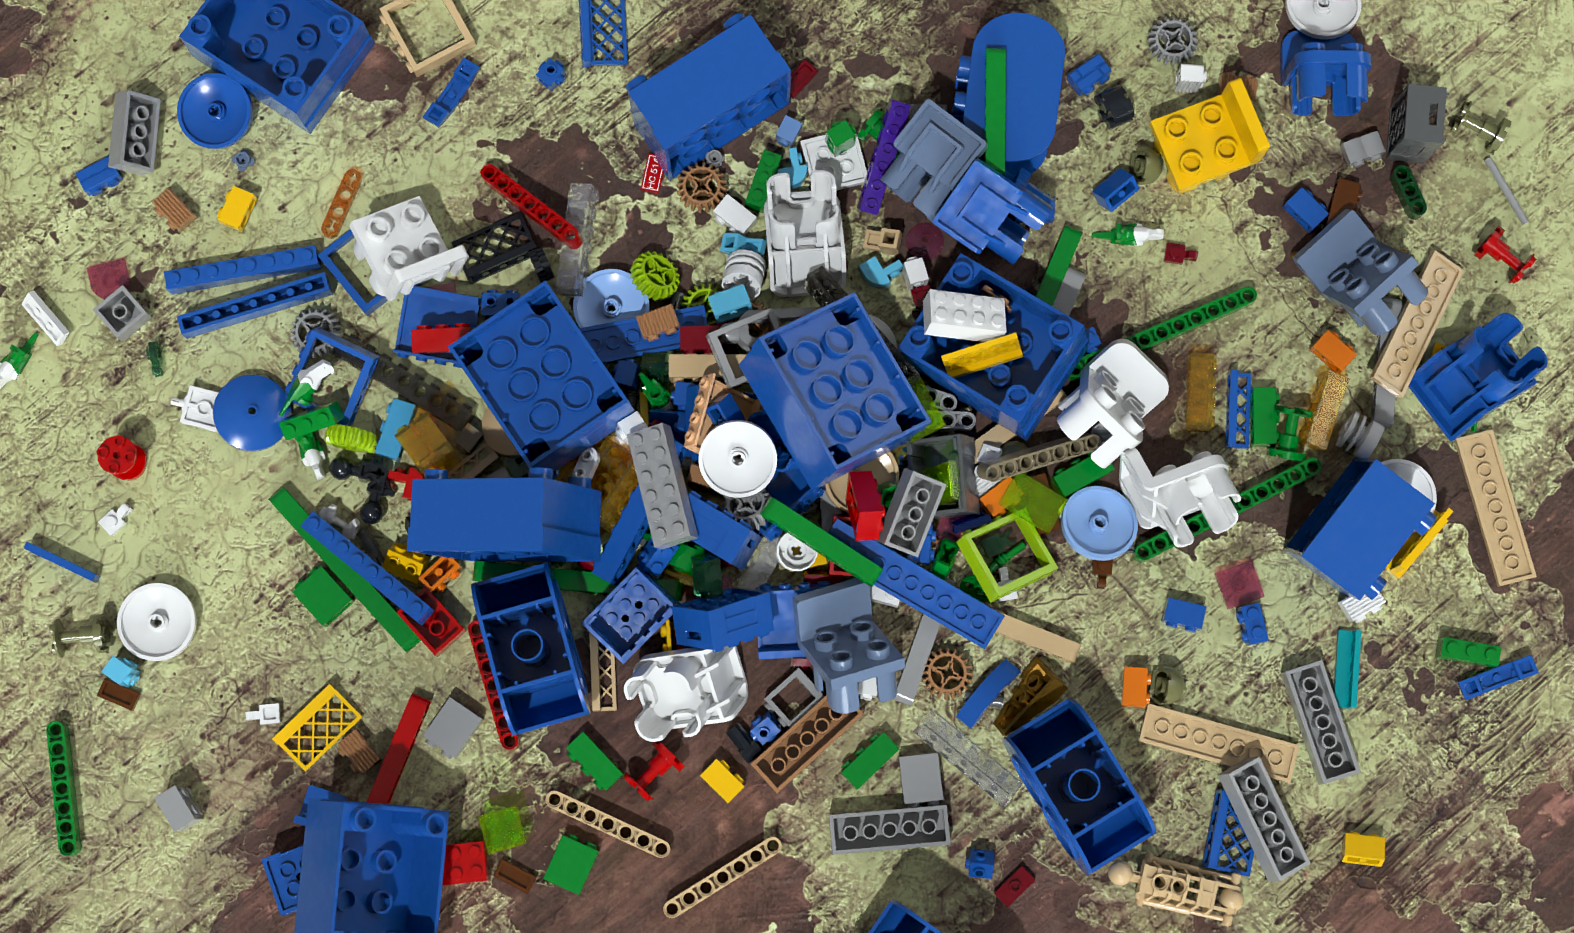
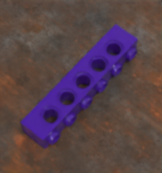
M889 98L857 204V208L860 211L878 215L887 186L880 179L894 162L897 149L893 144L904 129L911 106L908 103Z

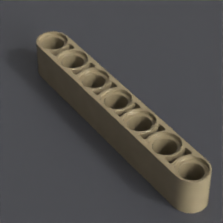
M1085 432L1077 440H1071L1066 436L984 461L978 465L977 475L991 482L999 481L1092 452L1101 444V440L1098 435Z

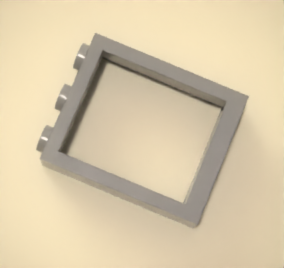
M772 308L706 335L728 389L748 381L745 375L735 379L718 336L765 317H768L773 330L780 328L778 323L780 322L779 315Z

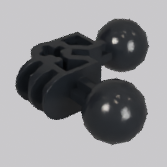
M364 454L361 466L354 465L345 456L336 457L331 461L329 471L335 479L345 480L350 476H356L360 482L367 483L371 481L368 483L366 490L370 494L369 500L361 506L360 517L368 524L380 522L384 516V508L380 504L381 496H395L388 478V471L383 466L384 458L382 457L380 461H375V456L372 455L370 460H368ZM382 471L384 476H380V479H378L376 474Z

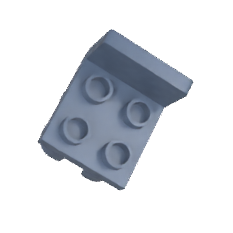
M927 99L895 139L893 146L900 154L880 180L887 184V187L905 202L910 203L915 198L914 206L922 211L927 219L933 223L936 214L974 160L980 159L987 150L988 144L932 100Z
M1349 208L1341 212L1293 256L1295 264L1324 299L1345 309L1358 327L1361 328L1365 325L1374 335L1387 333L1398 322L1394 314L1382 301V298L1396 285L1408 301L1415 306L1419 305L1428 294L1427 287L1413 271L1419 265L1416 260L1409 254L1379 242L1357 213Z
M854 578L795 595L792 598L797 644L813 666L815 689L818 692L823 691V680L825 681L827 702L834 712L851 713L857 711L860 707L857 683L876 677L877 696L880 702L890 701L897 696L896 671L905 669V659L873 622L869 585Z

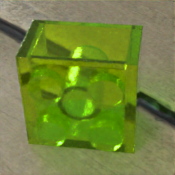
M517 805L478 816L488 855L529 844Z

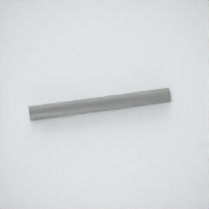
M1489 157L1484 160L1521 224L1524 225L1529 222L1492 158Z

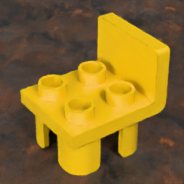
M1241 78L1228 82L1221 95L1154 119L1149 123L1154 135V149L1159 155H1162L1168 169L1166 178L1171 188L1177 191V193L1192 191L1198 185L1214 179L1216 181L1221 180L1230 173L1254 165L1261 161L1270 148Z

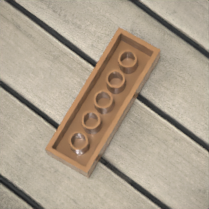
M826 695L752 762L751 766L778 794L859 720L864 713L860 709L851 713L834 712L828 705Z

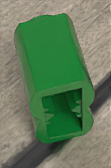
M946 538L942 540L929 572L943 580L947 579L959 551V546L956 542Z

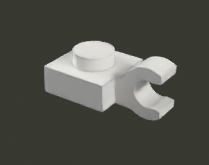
M124 503L117 512L111 509L98 523L110 536H114L127 524L124 518L133 509Z
M1007 567L998 569L1001 581L997 582L999 587L1015 580H1009ZM1017 591L998 599V602L1018 599Z
M279 703L259 705V711L245 712L246 720L260 719V725L281 723Z

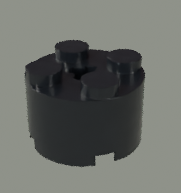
M1121 85L1094 96L1095 103L1100 109V112H1098L1099 119L1102 123L1106 122L1109 129L1130 122L1134 117L1131 100L1125 98L1124 94L1127 92Z

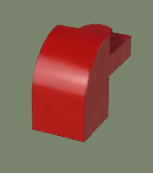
M411 467L408 474H406L407 471L402 469L389 470L388 478L392 481L404 483L405 488L402 497L405 500L411 501L412 479H424V477Z

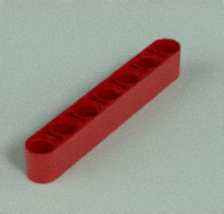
M487 164L482 167L480 171L481 177L491 189L567 247L577 249L582 245L583 238L576 227L494 165Z
M475 620L469 624L468 633L503 748L512 751L519 747V735L513 736L509 727L502 728L500 726V721L505 716L503 710L496 709L494 705L499 696L497 690L492 691L489 688V684L494 678L492 671L485 672L484 664L489 662L487 651L485 653H479L478 651L479 645L484 643L482 633L479 635L473 633V628L479 625L478 620ZM509 736L515 738V744L512 747H508L505 743L506 738Z
M415 693L411 694L366 803L390 804L430 707V699Z

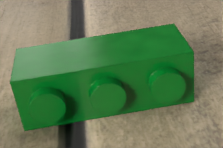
M767 150L763 151L745 201L746 208L764 213V204L767 200V181L771 176L777 174V169L780 168L782 162L781 155Z
M1253 387L1251 389L1250 447L1275 446L1279 442L1280 431H1277V423L1280 420V413L1274 411V409L1279 404L1280 396L1279 393H1276V387Z
M335 400L287 416L279 422V426L287 441L335 425L344 418L338 401Z
M1092 452L1087 454V459L1083 461L1078 459L1070 464L1071 468L1067 470L1062 468L1056 471L1052 482L1062 499H1065L1113 472L1115 469L1112 463L1106 468H1101L1091 459Z
M1442 637L1437 639L1435 658L1493 668L1499 666L1501 647Z
M584 732L566 747L569 751L567 755L573 762L579 761L582 765L580 769L586 776L591 774L594 777L595 781L593 783L600 790L604 788L608 791L624 775Z
M877 732L869 740L872 743L867 748L863 746L855 753L858 757L853 762L849 759L841 767L843 769L841 774L856 790L900 750L884 732L881 735Z

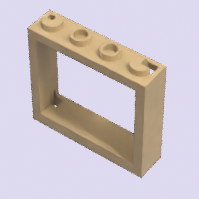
M394 0L379 8L382 13L379 17L383 25L389 26V36L393 42L397 41L399 44L397 47L401 57H406L408 62L405 64L410 73L414 72L416 77L476 46L472 35L452 0L442 1L464 40L418 64L414 61L390 17V14L417 0Z

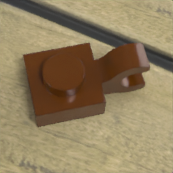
M1113 559L1106 561L1093 560L1092 575H1097L1098 589H1105L1106 576L1112 575Z

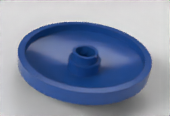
M208 73L192 80L181 93L177 106L178 122L184 134L195 144L208 149H223L237 143L248 131L253 116L252 101L247 90L231 77L220 73Z
M245 375L231 380L220 390L213 406V420L219 435L229 445L243 451L256 452L274 446L284 436L279 422L291 415V406L289 405L283 416H279L286 400V393L277 383L259 375ZM254 408L256 410L255 414H249L248 412L249 409L252 410Z

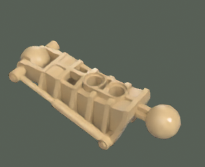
M1149 852L1143 858L1141 871L1132 870L1131 866L1123 860L1113 862L1108 869V877L1113 884L1123 886L1129 882L1138 883L1135 895V904L1137 906L1148 905L1186 915L1193 914L1222 921L1221 924L1223 926L1229 927L1232 924V914L1236 915V912L1244 903L1241 887H1238L1241 880L1240 873L1234 872L1231 875L1201 869L1198 866L1155 857L1153 853ZM1203 874L1209 875L1210 877L1208 879H1205ZM1157 877H1159L1161 880V883L1158 887H1156L1154 883ZM1217 878L1230 880L1231 885L1221 883ZM1190 880L1198 882L1197 889L1189 887ZM1177 881L1179 888L1177 891H1174L1173 884ZM1218 886L1225 888L1219 895L1221 907L1214 906ZM1188 891L1196 893L1194 901L1186 899ZM1199 906L1202 907V911H1197L1195 909ZM1212 910H1217L1225 912V915L1219 916L1215 914H1210V912Z

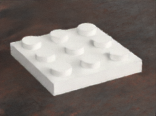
M857 133L855 134L854 146L834 157L825 142L826 135L800 141L810 182L812 171L824 170L830 172L835 177L836 191L864 184L867 170Z

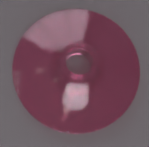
M928 223L914 226L906 238V246L909 253L913 257L916 256L917 259L922 257L923 260H931L937 257L944 245L941 231L936 226ZM927 237L929 242H922V238Z

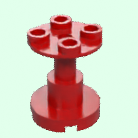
M1498 226L1494 230L1495 232L1490 234L1477 249L1478 251L1474 253V256L1480 260L1487 253L1497 262L1500 260L1505 262L1516 271L1508 281L1509 284L1511 282L1514 284L1523 277L1524 273L1522 271L1528 267L1530 268L1537 259L1533 253L1523 263L1509 251L1511 247L1500 239L1505 230Z
M123 436L109 437L97 449L99 465L103 470L119 479L132 481L139 478L145 472L147 462L145 451Z
M655 741L652 744L659 752L648 762L651 766L636 781L626 771L623 776L634 788L639 787L636 791L647 801L653 800V798L644 789L658 774L663 776L672 765L679 772L685 767L660 741Z

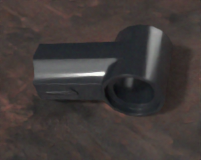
M739 723L726 733L748 764L763 753L759 745L753 738H750Z

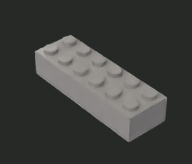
M660 423L627 434L654 547L666 549L699 538L671 426Z
M1317 661L1281 673L1318 784H1326L1361 773L1323 661Z
M1260 757L1247 758L1218 774L1220 782L1268 882H1280L1311 864Z
M947 805L829 815L832 855L951 845Z

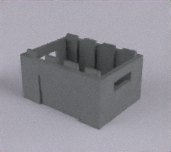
M1408 84L1397 100H1394L1390 105L1386 160L1424 164L1446 141V138H1443L1446 99L1449 96L1446 87ZM1434 110H1437L1436 125H1429V115H1432Z
M956 434L911 440L906 443L909 470L952 487L950 492H947L945 488L933 520L980 514L979 495H977L974 474L975 445L973 437ZM946 466L950 467V471L948 473L944 471V468Z

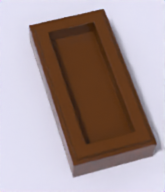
M104 678L97 696L134 711L142 693Z
M502 858L493 875L526 894H529L537 879V876Z

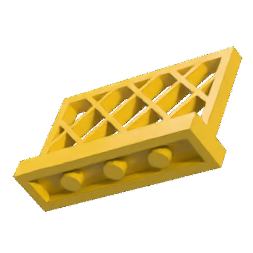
M1012 333L942 355L941 358L947 374L955 379L1022 358L1023 354L1017 333Z
M1450 508L1441 512L1434 510L1433 514L1437 518L1430 529L1422 536L1417 532L1412 533L1386 566V569L1399 579L1446 525L1448 517L1454 511Z
M330 683L280 730L272 740L306 772L363 716ZM334 695L341 700V708H329V700ZM317 711H327L326 722H315V713ZM329 711H341L340 722H329ZM343 711H352L357 717L352 722H343ZM313 716L312 722H307ZM304 724H312V736H301V727ZM315 725H326V736H315ZM329 725H340V733L337 736H329ZM298 731V736H292ZM289 738H298V749H289L284 743ZM300 738H312V750L300 749ZM314 738H326V747L323 750H314ZM328 738H334V739L328 744ZM300 752H312V760L307 765L300 760ZM314 752H320L317 756L314 757Z

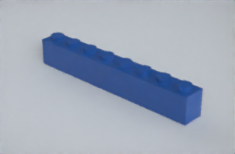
M313 245L164 271L166 290L171 295L318 270L322 269L321 260L317 256L320 253L318 248Z
M325 272L186 313L177 316L181 334L188 339L333 295L328 276Z
M674 439L681 466L689 449L683 447V443ZM639 483L630 494V501L627 506L621 511V518L613 527L610 539L603 546L600 562H595L592 573L610 584H619L649 527Z
M312 511L300 525L420 625H423L435 611L315 512Z

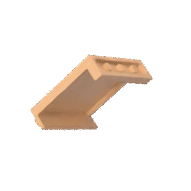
M715 373L705 375L700 380L699 392L695 398L694 410L689 419L688 431L685 434L683 447L699 454L704 438L715 427L706 413V409L717 397L730 393L747 421L752 413L764 410L759 399L754 400L733 388L728 389L725 384L715 379ZM738 454L735 457L739 459L741 458V455Z

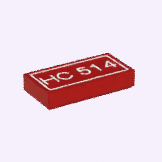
M648 153L641 190L659 194L664 171L658 164L656 156Z

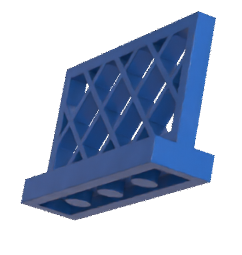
M578 0L582 68H589L590 66H627L625 1L620 0V5L615 9L608 2L609 0H601L603 3L598 8L591 4V0ZM605 4L613 11L608 17L599 11ZM596 13L604 20L599 26L592 22V17ZM614 14L621 18V23L618 26H615L609 20ZM606 22L614 29L609 35L600 29ZM597 31L605 37L600 44L593 40V35ZM616 31L622 36L619 44H616L610 38ZM607 40L615 47L610 53L601 47ZM598 49L606 56L603 60H594V53ZM618 49L623 54V60H615L611 55Z
M1216 790L1201 867L1229 873L1236 872L1250 877L1254 851L1251 844L1246 852H1243L1240 848V842L1245 839L1249 842L1239 819L1235 815V811L1229 805L1230 800L1225 790ZM1232 815L1237 824L1228 829L1225 824L1226 818ZM1239 827L1244 836L1236 841L1231 832ZM1229 835L1233 844L1225 849L1222 839ZM1236 846L1241 855L1232 860L1227 851ZM1225 854L1230 863L1224 867L1218 866L1219 857ZM1242 858L1246 862L1245 872L1239 871L1235 865Z

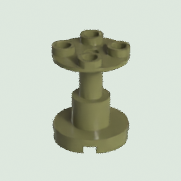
M1464 101L1460 108V117H1455L1450 126V132L1454 136L1461 125L1478 132L1477 137L1489 142L1486 152L1494 155V152L1499 149L1507 135V132L1504 131L1505 128H1509L1512 121L1503 118L1499 125L1488 120L1484 122L1467 115L1472 102Z
M105 614L94 615L92 625L80 626L79 630L68 632L64 631L61 620L55 619L54 624L49 626V632L53 636L54 644H52V654L63 658L66 651V643L81 642L82 645L94 644L98 653L109 652L110 647L106 646V643L110 642V628L108 621L103 620L106 617Z

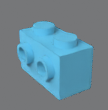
M744 284L735 285L728 290L715 292L708 296L717 325L740 317L748 310H753Z
M112 656L101 671L117 684L129 688L139 681L141 673L137 669L138 665L135 662Z

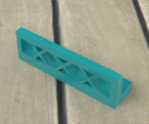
M1337 630L1333 693L1339 708H1357L1362 630Z

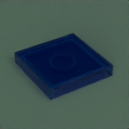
M982 511L978 515H970L949 522L948 527L950 531L956 534L990 523L992 519L989 514Z

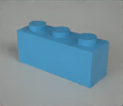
M395 398L392 403L388 404L386 411L388 416L386 421L382 422L380 428L382 434L380 439L377 438V446L375 447V453L378 456L397 462L401 461L418 410L416 405Z

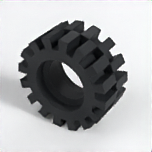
M542 246L529 251L528 255L540 283L555 278Z

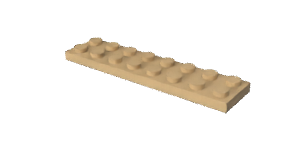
M1436 250L1430 252L1419 275L1420 280L1428 289L1426 298L1416 306L1407 299L1398 322L1394 326L1370 376L1371 380L1397 398L1404 397L1464 272L1463 269Z
M1493 429L1455 439V445L1497 586L1500 587L1537 577Z
M1147 704L1138 742L1232 767L1250 757H1260L1269 777L1285 783L1291 782L1299 745L1153 704Z

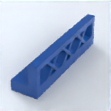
M1231 369L1227 373L1225 448L1249 449L1251 373H1238L1239 370ZM1238 377L1246 378V386L1242 390L1238 387ZM1239 394L1246 400L1245 405L1241 409L1237 405ZM1238 413L1245 418V423L1241 427L1237 425ZM1237 432L1244 436V444H1236Z

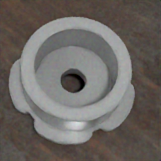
M711 150L706 154V163L708 166L713 164L715 168L720 167L724 161V156L718 150Z

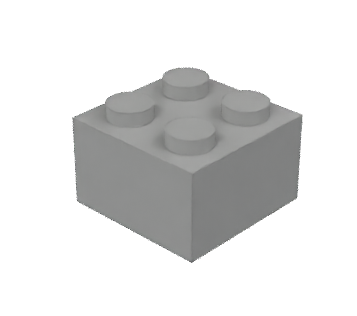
M123 285L93 309L112 333L122 342L152 318Z
M174 785L155 797V800L174 832H184L204 820L201 816L203 811L198 804L195 805L192 801L193 794L189 788Z

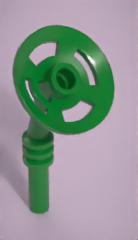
M1020 542L1005 554L1001 553V556L998 555V559L994 558V561L988 566L990 572L993 573L998 567L1001 568L1002 565L1004 566L1006 563H1009L1012 557L1026 548L1025 544ZM975 575L966 576L961 580L960 590L981 602L989 601L986 595H979L985 594ZM965 583H970L972 589L969 590Z

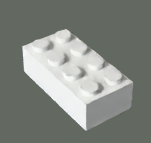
M930 289L923 300L924 335L987 342L1003 337L1006 333L1004 298Z

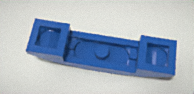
M463 58L455 69L454 76L436 102L430 105L423 119L439 128L461 102L480 67Z
M1532 655L1457 683L1466 701L1539 672Z
M1005 659L974 691L958 712L956 718L972 729L984 715V711L1004 688L1014 681L1021 671Z

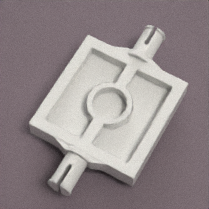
M190 385L184 400L172 397L171 405L182 407L180 423L218 433L213 420V406L218 392Z

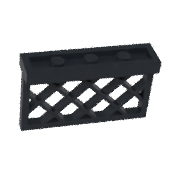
M521 212L451 242L453 248L463 243L469 244L470 246L467 250L468 258L477 260L475 266L469 269L466 268L465 264L463 266L470 285L530 259L528 252L537 248ZM520 219L521 225L519 230L510 228L513 221ZM495 229H505L501 238L492 235ZM508 231L517 233L513 242L505 239ZM481 235L487 237L484 245L475 243L477 237ZM520 235L528 237L530 241L523 245L517 243ZM490 239L499 241L496 249L487 247ZM503 242L512 245L509 251H499ZM473 246L482 249L479 257L470 254ZM485 250L494 253L491 259L486 260L482 258Z

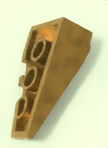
M1037 657L1023 671L1020 676L1022 678L1017 688L1014 687L1011 692L1013 693L1009 703L1003 706L994 722L995 727L1004 737L1054 704L1068 689L1065 683Z

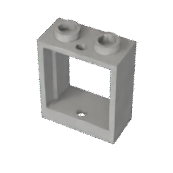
M798 668L764 699L766 702L764 706L771 714L775 712L779 716L777 721L784 728L788 726L790 729L825 696L815 689V685ZM797 678L815 700L790 721L772 699L791 681Z

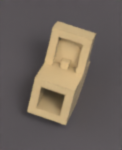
M882 228L881 231L867 229L863 248L865 250L883 252L885 255H896L899 253L903 234L900 230Z

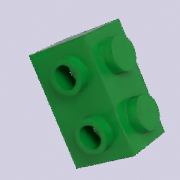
M846 120L835 122L826 131L825 142L834 157L854 146L856 130L851 123L848 125Z

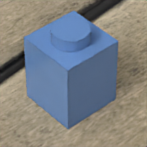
M785 115L776 133L777 143L783 147L789 146L793 148L802 130L803 123Z

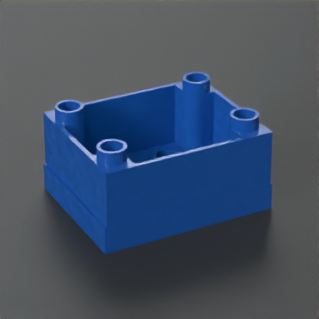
M205 0L179 36L192 57L216 73L231 77L247 90L248 94L309 134L315 129L375 45L364 22L331 0Z
M743 13L733 15L723 24L725 31L651 78L647 79L645 74H642L626 85L634 126L656 156L658 164L669 181L680 175L683 170H687L689 165L694 166L695 163L705 159L706 154L711 150H719L790 104L791 69L781 54L775 51L751 14L747 17Z
M960 253L936 290L984 296L980 292V288L987 285L994 291L993 294L996 296H1004L1012 307L1011 313L1005 311L1006 333L1004 336L1017 333L1023 357L954 379L947 374L941 356L976 344L970 340L924 335L923 310L897 350L902 359L901 361L908 370L920 375L926 381L955 396L956 399L1027 441L1089 348L1085 327L1073 318Z
M546 280L448 346L529 468L553 469V472L615 431L619 421L635 412Z
M855 292L759 337L752 345V349L739 364L740 369L812 491L904 445L916 433L926 428L932 422Z
M1354 458L1283 550L1339 592L1357 600H1361L1364 595L1373 600L1387 583L1380 574L1414 530L1421 536L1424 535L1435 522L1437 516L1430 512L1435 503L1377 459Z
M529 468V478L448 479L449 471L425 469L424 479H412L410 527H408L407 551L464 561L600 562L601 491L591 489V478L568 477V483L553 480V469Z
M308 798L294 933H438L449 811L425 809V807Z

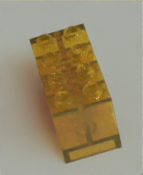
M426 412L416 415L412 419V423L408 426L406 424L401 426L396 431L397 434L394 435L423 475L425 469L450 471L462 461Z
M606 438L597 450L600 454V462L591 480V489L601 491L600 528L612 535V529L620 520L621 511L630 501V494L636 489L638 479L631 451Z

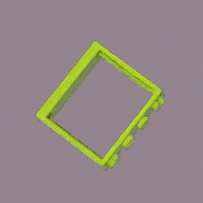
M1014 509L1008 512L1006 517L998 516L994 518L988 525L986 522L976 527L977 530L972 531L969 529L961 534L963 537L956 542L990 603L1037 582L1058 569L1025 509L1019 511ZM1016 521L1042 568L999 587L972 539Z

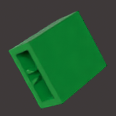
M320 566L319 568H313L305 581H299L294 586L295 590L292 593L318 622L326 628L355 601L328 571Z
M568 833V836L562 835L543 879L580 895L600 851L596 850L597 845L588 841L585 844L578 842L579 837Z

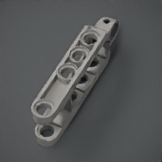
M822 307L773 309V311L778 313L781 324H784L787 321H795ZM748 310L738 321L764 310ZM768 317L752 323H762V325H765L769 320ZM735 322L725 323L720 328H723ZM748 324L719 336L721 342L725 344L738 343L747 353H749L752 345L758 339L749 335Z

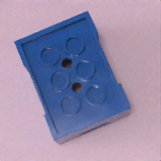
M693 490L690 493L687 492L699 537L692 541L743 571L763 538L759 536L760 532L757 529L750 530L751 525L743 520H740L739 523L733 520V514L726 510L722 513V508L703 498Z
M638 563L625 576L623 581L584 618L581 624L624 664L673 615L672 606L680 603L650 573L643 571ZM637 601L642 602L643 606L641 608L635 606ZM623 615L629 616V620L627 622H624L622 620Z
M731 587L672 606L676 641L678 645H683V648L691 646L713 650V653L724 650L725 646L731 648L739 645L740 641L746 643L754 640L756 636L761 638L774 631L769 592Z
M303 846L261 859L281 916L297 912L300 883L297 879V874L301 873Z

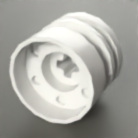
M750 250L732 252L728 256L721 284L723 291L730 289L732 286L744 284L749 299L756 298L760 294L766 269L765 260L759 254Z
M1354 411L1342 425L1335 446L1341 448L1346 442L1344 451L1347 452L1352 446H1355L1353 456L1368 459L1377 446L1385 427L1374 420L1366 427L1367 417L1362 416L1358 421L1360 413Z
M788 533L784 534L776 545L778 562L790 571L805 570L816 560V551ZM799 546L801 554L793 556L791 548Z

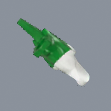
M1138 223L1128 225L1116 224L1115 228L1111 229V232L1092 233V238L1111 240L1112 244L1143 246V243L1148 240H1159L1164 237V229H1149Z
M35 332L23 347L17 348L11 345L10 353L0 361V389L7 382L18 379L32 356L30 351L39 334Z
M322 359L313 366L298 373L287 394L279 416H283L292 400H296L304 406H308L310 402H313L312 394L318 389L322 378L330 373H334V368L330 362Z
M642 372L638 374L644 384L642 387L644 394L653 409L675 411L674 405L671 402V394L654 378L650 380Z
M311 432L296 437L295 439L299 444L300 455L304 465L313 468L317 481L325 478L322 466L325 455L314 433Z

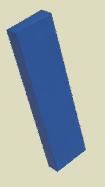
M26 542L24 549L96 583L101 577L32 543Z

